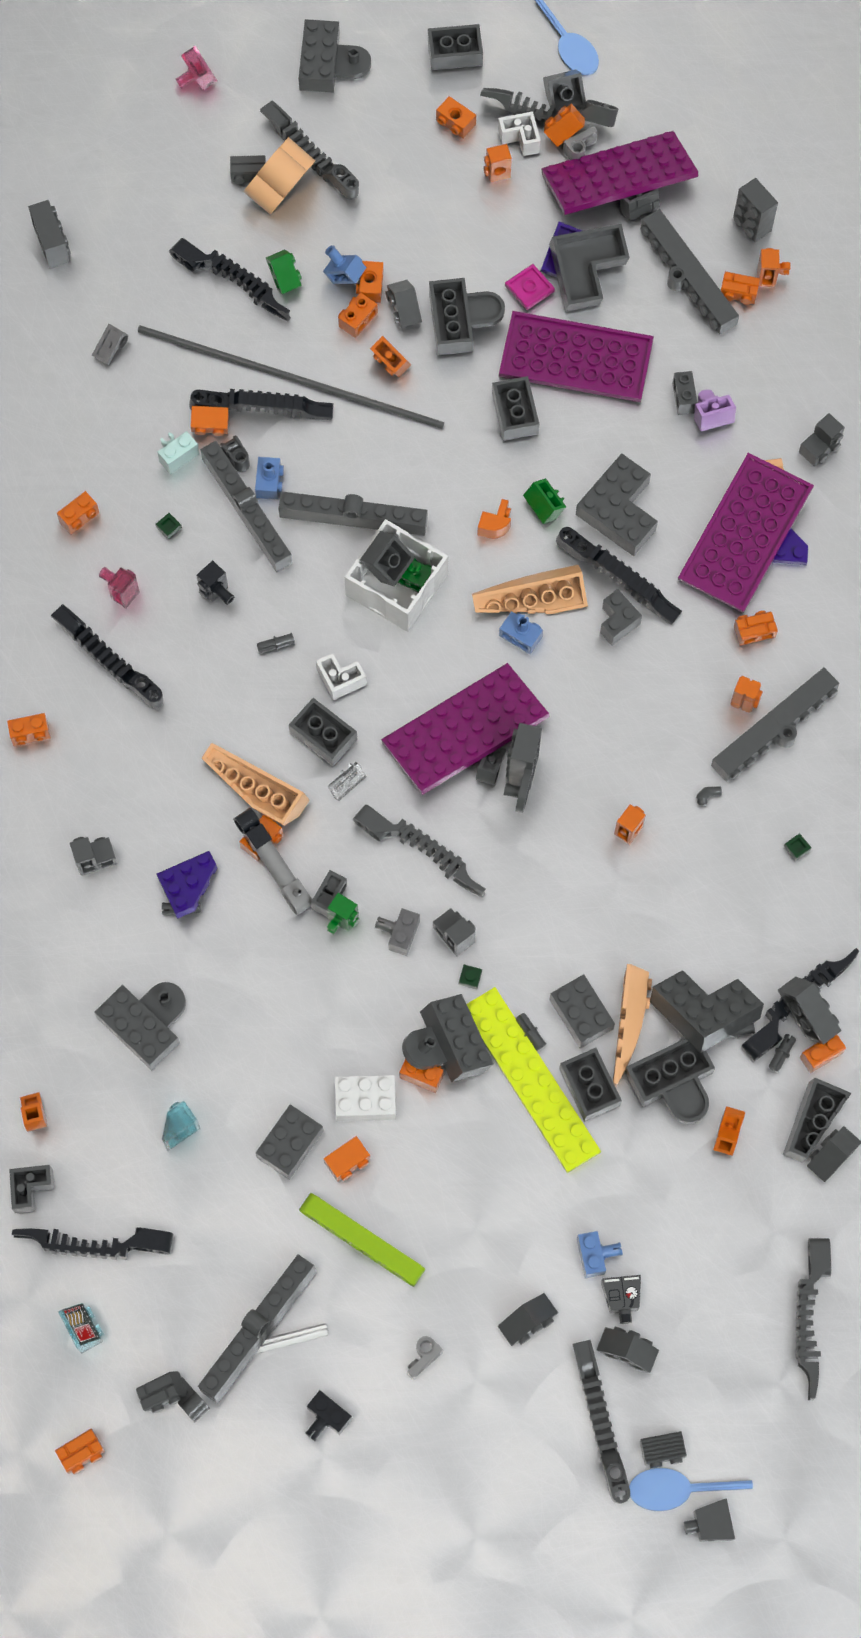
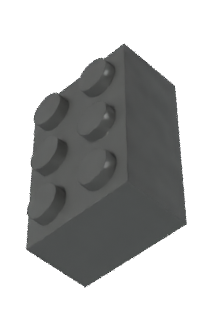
M479 24L428 28L431 70L483 66V48Z
M754 178L739 188L733 215L734 221L745 230L749 238L757 242L772 231L778 202L758 179Z
M49 200L28 206L32 224L49 269L69 263L68 255H71L67 237L63 233L61 222L57 218L55 206H51Z
M528 376L493 382L492 396L503 441L538 435L540 424Z
M312 698L289 724L290 734L331 766H334L357 741V731L315 698Z
M584 974L550 993L549 1000L579 1048L586 1046L614 1029L615 1023Z
M795 976L778 989L779 994L805 1037L824 1045L842 1031L838 1025L839 1020L830 1012V1005L821 997V990L816 983H811L806 979Z
M593 1048L560 1063L559 1070L584 1122L621 1105V1097L597 1048Z
M290 1104L256 1151V1157L290 1180L323 1133V1126Z

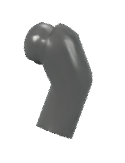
M721 786L704 787L696 796L698 799L697 803L699 805H706L707 799L710 796H721Z

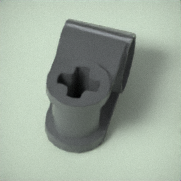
M236 435L230 441L220 444L225 455L237 471L244 472L249 469L248 452Z

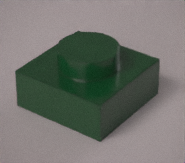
M170 513L155 524L156 528L167 539L182 528V525Z
M800 833L784 844V847L795 861L812 848Z
M464 964L458 985L478 989L482 969Z

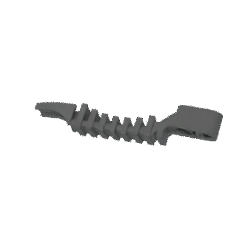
M483 88L480 96L498 100L503 104L506 111H510L514 115L517 113L533 112L534 117H537V120L540 121L556 116L562 108L560 106L557 113H554L555 106H550V109L545 111L546 104H542L541 108L537 109V101H534L530 108L528 107L529 97L525 98L521 106L522 92H518L514 104L511 103L514 94L512 91ZM587 100L585 107L578 111L585 118V121L614 127L619 109L595 100Z
M272 100L260 109V112L270 120L284 141L288 137L291 138L315 160L311 168L314 171L316 170L319 176H323L325 182L329 180L347 199H355L358 196V179L344 165L333 164L330 157L326 159L324 152L321 154V150L318 147L315 149V144L313 142L309 143V137L307 135L303 137V130L301 128L298 130V123L296 121L292 123V118Z
M367 804L353 818V821L377 841H381L384 837L399 836L401 837L400 842L403 845L408 839L410 840L409 845L412 848L418 843V850L422 852L426 848V855L428 857L435 853L433 855V862L436 864L443 858L439 862V869L442 871L450 863L445 870V877L447 879L458 869L453 875L455 877L453 879L454 882L480 897L485 895L484 891L486 888L469 877L466 871V863L462 861L461 857H455L451 850L448 852L445 846H439L435 839L432 841L429 835H423L420 829L416 830L413 824L406 825V821L403 818L398 824H392Z
M808 1238L809 1279H800L798 1281V1287L803 1288L797 1291V1297H799L797 1308L799 1310L796 1312V1316L799 1320L796 1323V1328H799L796 1333V1338H798L796 1343V1349H798L796 1359H798V1367L804 1371L808 1379V1400L816 1398L819 1362H805V1359H818V1357H821V1351H806V1349H814L817 1346V1341H806V1338L815 1336L814 1331L806 1330V1328L813 1326V1320H806V1318H811L814 1315L813 1310H806V1308H813V1305H815V1300H808V1297H816L818 1295V1289H814V1284L821 1277L831 1276L829 1238Z
M591 1340L574 1343L572 1345L580 1380H582L583 1384L582 1389L585 1392L584 1397L588 1404L587 1409L590 1412L589 1417L593 1424L592 1429L595 1432V1441L598 1444L597 1449L601 1455L600 1461L603 1465L610 1497L615 1503L622 1504L630 1498V1488L620 1454L617 1451V1442H614L613 1437L615 1435L611 1430L612 1423L608 1419L609 1412L606 1411L607 1403L603 1399V1396H605L604 1390L601 1391L602 1381L598 1379L600 1374ZM612 1467H617L620 1470V1477L618 1479L610 1476V1469ZM618 1488L621 1491H625V1495L622 1496L623 1500L615 1496Z

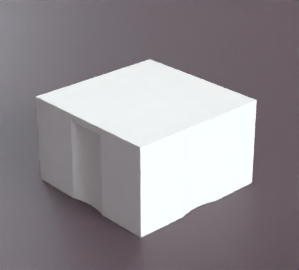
M385 519L372 537L369 546L380 531L394 534L415 556L417 562L423 565L428 564L432 567L430 577L419 593L399 583L395 587L381 583L360 561L366 552L365 550L344 577L346 596L409 632L448 576L449 556L431 545L415 539L407 531Z

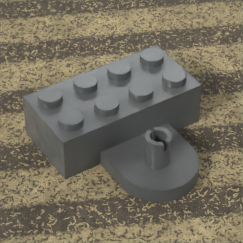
M305 19L298 77L300 91L334 93L335 78L359 79L370 71L371 56L366 49L354 45H339V21Z
M465 278L429 281V297L437 355L473 352L472 328L490 327L498 324L505 314L503 299L498 294L489 291L467 293Z
M519 723L518 729L514 728L512 744L507 755L506 778H509L505 785L503 794L504 796L518 798L515 811L520 813L524 812L529 790L531 789L539 757L542 728Z
M170 982L155 985L140 1000L122 984L94 1013L97 1019L152 1071L180 1044L178 1037L169 1027L184 1012L186 999L182 989Z
M462 994L430 1002L420 1011L426 1028L411 1032L402 1044L403 1055L409 1064L421 1070L444 1065L451 1082L483 1074L494 1065Z
M686 1038L626 1067L625 1075L642 1107L663 1098L672 1116L685 1124H693L700 1121L708 1111L709 1098L700 1079L713 1074L715 1067L706 1050L700 1053Z

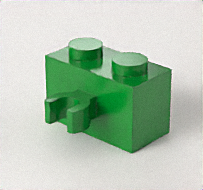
M284 249L266 257L277 291L284 294L302 286L300 282L302 277L299 270L295 269L294 263L296 261L292 253Z
M546 478L533 482L523 495L543 524L555 521L566 508V505L563 503L564 497L560 498L558 496L559 491L554 490Z
M414 558L397 583L419 593L430 577L432 567L428 564L423 565Z
M337 893L327 908L330 920L327 931L334 935L339 926L346 931H349L351 927L354 928L360 919L358 917V904Z

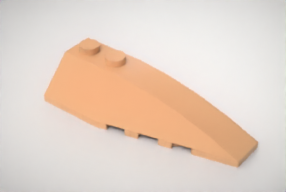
M579 565L525 576L472 594L476 613H511L512 611L514 613L528 612V614H535L536 612L554 614L588 606L583 574Z
M213 743L210 744L202 757V760L254 810L283 826L298 818L310 801L304 792Z
M627 964L624 974L613 1083L616 1088L632 1058L642 1028L645 1009H649L650 997H647V990H651L652 979L649 978V972L632 964Z

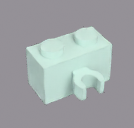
M187 431L176 439L169 432L170 441H165L161 438L163 448L157 451L159 462L169 474H172L199 455L198 444Z

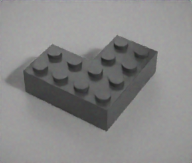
M622 224L552 237L549 245L565 312L600 305L603 295L597 270L627 264L630 257Z
M621 453L577 504L575 515L629 554L635 556L657 529L658 521L633 503L648 486L651 474Z
M683 970L653 986L650 1003L700 1053L759 1020L764 1005L739 979L708 995Z

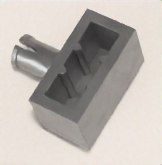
M402 908L395 922L379 916L375 928L391 933L388 943L389 950L407 956L420 923V914Z

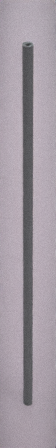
M141 325L138 327L139 333L443 429L444 422L151 328Z

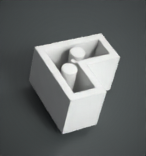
M533 112L499 118L498 132L502 144L519 141L523 156L540 153L541 140Z
M333 653L316 661L317 671L333 701L367 685V677L358 661L341 668Z

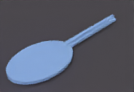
M535 0L561 36L558 50L566 66L571 70H578L581 72V75L593 74L599 64L598 55L593 45L579 34L567 33L543 0Z
M654 1468L638 1474L631 1481L629 1488L630 1497L638 1506L653 1511H666L682 1505L689 1498L691 1492L753 1489L752 1480L690 1484L689 1480L678 1471L667 1468Z

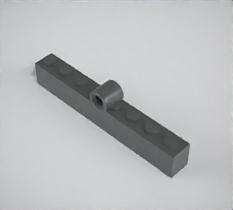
M659 209L642 218L640 227L642 234L648 237L653 249L659 252L662 261L670 267L667 280L668 287L674 291L686 289L692 302L699 306L701 314L708 318L712 329H716L719 334L736 326L739 319L738 313L663 212Z
M214 441L201 448L202 460L275 571L278 572L293 564L292 554L259 506L253 490L245 485L218 442Z
M281 491L278 507L280 518L378 530L386 519L409 534L425 536L428 520V510L363 502V498L355 494H348L345 496V499Z
M823 667L713 758L711 766L727 782L730 778L735 779L741 773L740 770L742 768L751 766L755 762L754 758L758 755L763 756L769 750L768 747L772 743L774 745L778 744L783 748L791 747L797 736L796 724L800 720L802 722L811 715L810 712L813 709L818 710L824 704L825 699L834 697L838 692L839 682Z
M298 1254L257 1309H252L246 1314L241 1323V1330L199 1383L198 1387L204 1395L217 1404L220 1402L317 1273L312 1263Z

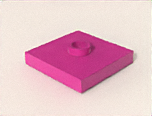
M534 264L505 282V287L526 310H529L555 292L553 285Z

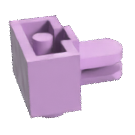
M702 390L698 395V403L695 404L694 420L700 431L734 423L736 406L730 395L718 397L714 395L712 390Z

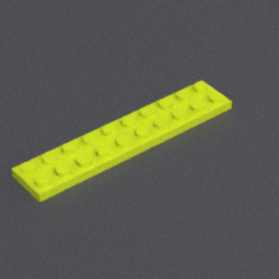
M496 987L467 1003L485 1046L566 1173L571 1172L600 1154L601 1150L528 1037L524 1036V1031L517 1023L516 1018Z

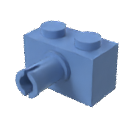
M334 245L329 246L325 251V254L331 260L323 272L333 284H356L367 268L359 256L341 255Z
M258 457L255 485L256 498L278 499V494L281 493L283 483L280 482V476L284 475V465H281L280 458Z
M511 611L499 628V636L531 655L543 637V630L538 624L529 622V618H525V615L515 614Z
M598 1231L577 1236L585 1279L605 1275V1258L623 1255L620 1242L602 1246Z

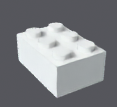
M395 1075L335 1077L336 1121L396 1120Z

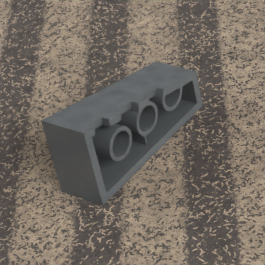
M812 1079L806 1088L783 1155L799 1162L806 1160L851 1093L820 1079Z

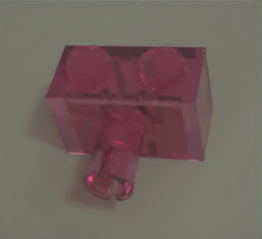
M196 46L181 55L188 66V71L175 79L181 88L195 80L204 91L218 81Z
M104 567L99 573V577L108 582L107 585L111 599L127 609L140 592L135 573L120 567L116 574L107 569V567Z

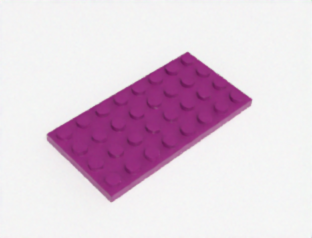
M674 131L633 141L590 155H584L580 159L567 160L541 168L542 175L564 215L698 177L697 168Z
M512 311L499 377L515 379L528 376L530 383L641 403L654 336Z
M747 453L682 569L678 580L744 613L814 485Z
M506 663L381 740L382 744L423 795L512 741L514 728L518 729L519 723L536 726L550 716L549 712L517 673Z

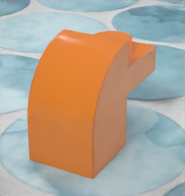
M501 500L497 515L482 511L477 530L478 536L495 539L504 536L511 527V518H509L511 508H508L509 500Z
M40 1093L20 1097L22 1105L20 1108L26 1131L30 1132L47 1127Z
M726 1106L718 1129L714 1151L733 1156L745 1116L744 1111Z

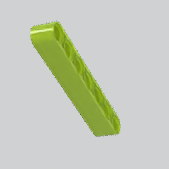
M312 1193L308 1195L299 1208V1211L413 1287L426 1270L419 1263Z

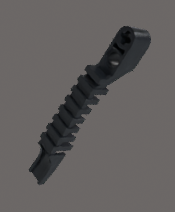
M181 238L169 250L170 255L176 261L192 272H195L196 269L213 268V274L215 275L221 270L222 277L224 278L230 274V281L233 282L237 278V285L240 287L244 284L243 290L245 292L249 290V297H254L253 303L255 305L263 301L264 303L261 307L286 321L291 319L289 316L290 310L274 299L273 289L269 287L267 282L263 283L259 277L255 278L253 273H247V269H241L238 263L234 264L230 258L227 260L224 254L219 256L218 251L214 250L211 254L206 255L184 238Z
M230 389L228 393L194 390L189 401L191 410L192 406L226 407L229 410L234 408L241 412L242 406H244L246 411L250 412L251 407H255L257 412H260L261 408H265L264 412L269 413L270 409H274L273 414H278L279 410H283V416H287V412L291 411V418H295L298 411L301 412L300 418L332 420L334 404L312 401L305 396L300 397L297 394L290 396L287 393L280 395L277 392L276 394H271V392L262 393V391L253 392V390H248L247 392L244 389H239L237 392H235V389Z
M564 527L560 530L556 543L573 558L594 564L593 567L596 570L601 566L603 568L602 573L609 572V577L612 580L615 577L618 579L617 583L619 585L621 583L625 584V590L632 589L631 595L633 597L636 594L640 595L638 599L640 604L644 599L648 601L645 607L671 625L680 615L682 610L669 602L661 591L654 587L653 583H648L645 577H640V574L632 571L630 566H625L622 560H617V557L609 554L610 552L607 549L602 550V546L599 544L594 546L571 527ZM577 546H581L584 552H580Z
M64 604L51 614V617L69 633L74 641L78 642L81 648L83 647L87 653H90L93 659H97L100 665H103L107 671H110L111 675L116 677L120 683H124L127 689L130 688L149 707L159 708L163 704L161 689L146 675L134 671L129 663L126 665V661L123 658L120 660L117 653L113 654L110 647L107 648L103 640L100 642L99 636L96 633L93 636L92 629L89 626L86 628V624ZM139 682L146 684L142 688L136 686Z
M855 948L847 957L840 961L832 962L826 960L822 965L818 964L815 970L810 971L808 976L802 979L816 983L820 989L824 983L829 987L831 982L841 975L853 962L859 950ZM782 997L765 1014L770 1023L742 1044L743 1049L754 1061L766 1054L783 1039L778 1033L779 1020L781 1019L783 1022L787 1020L790 1010Z
M137 1227L135 1235L123 1243H120L118 1238H113L112 1247H109L110 1243H108V1240H103L101 1248H99L96 1240H92L91 1247H89L87 1240L82 1239L81 1246H79L80 1241L76 1237H72L70 1246L68 1234L62 1235L61 1245H59L61 1234L59 1229H53L51 1244H49V1230L32 1228L13 1229L11 1234L14 1235V1238L33 1239L41 1244L44 1251H50L51 1254L57 1255V1252H60L61 1255L70 1253L72 1256L80 1254L82 1257L90 1255L92 1258L100 1256L102 1259L111 1257L113 1260H117L119 1256L123 1260H127L128 1252L131 1250L168 1255L170 1254L173 1233L141 1227Z

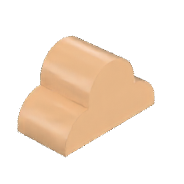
M288 137L243 192L271 215L314 164L315 160Z

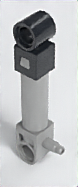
M248 808L233 818L237 828L244 834L243 836L253 852H257L281 890L279 891L292 911L299 915L310 908L312 898L300 880L296 879L271 842V836L263 824H260L256 813L251 808Z

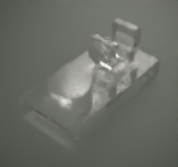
M357 762L354 764L349 763V768L346 771L342 770V774L328 785L336 800L340 801L367 777Z

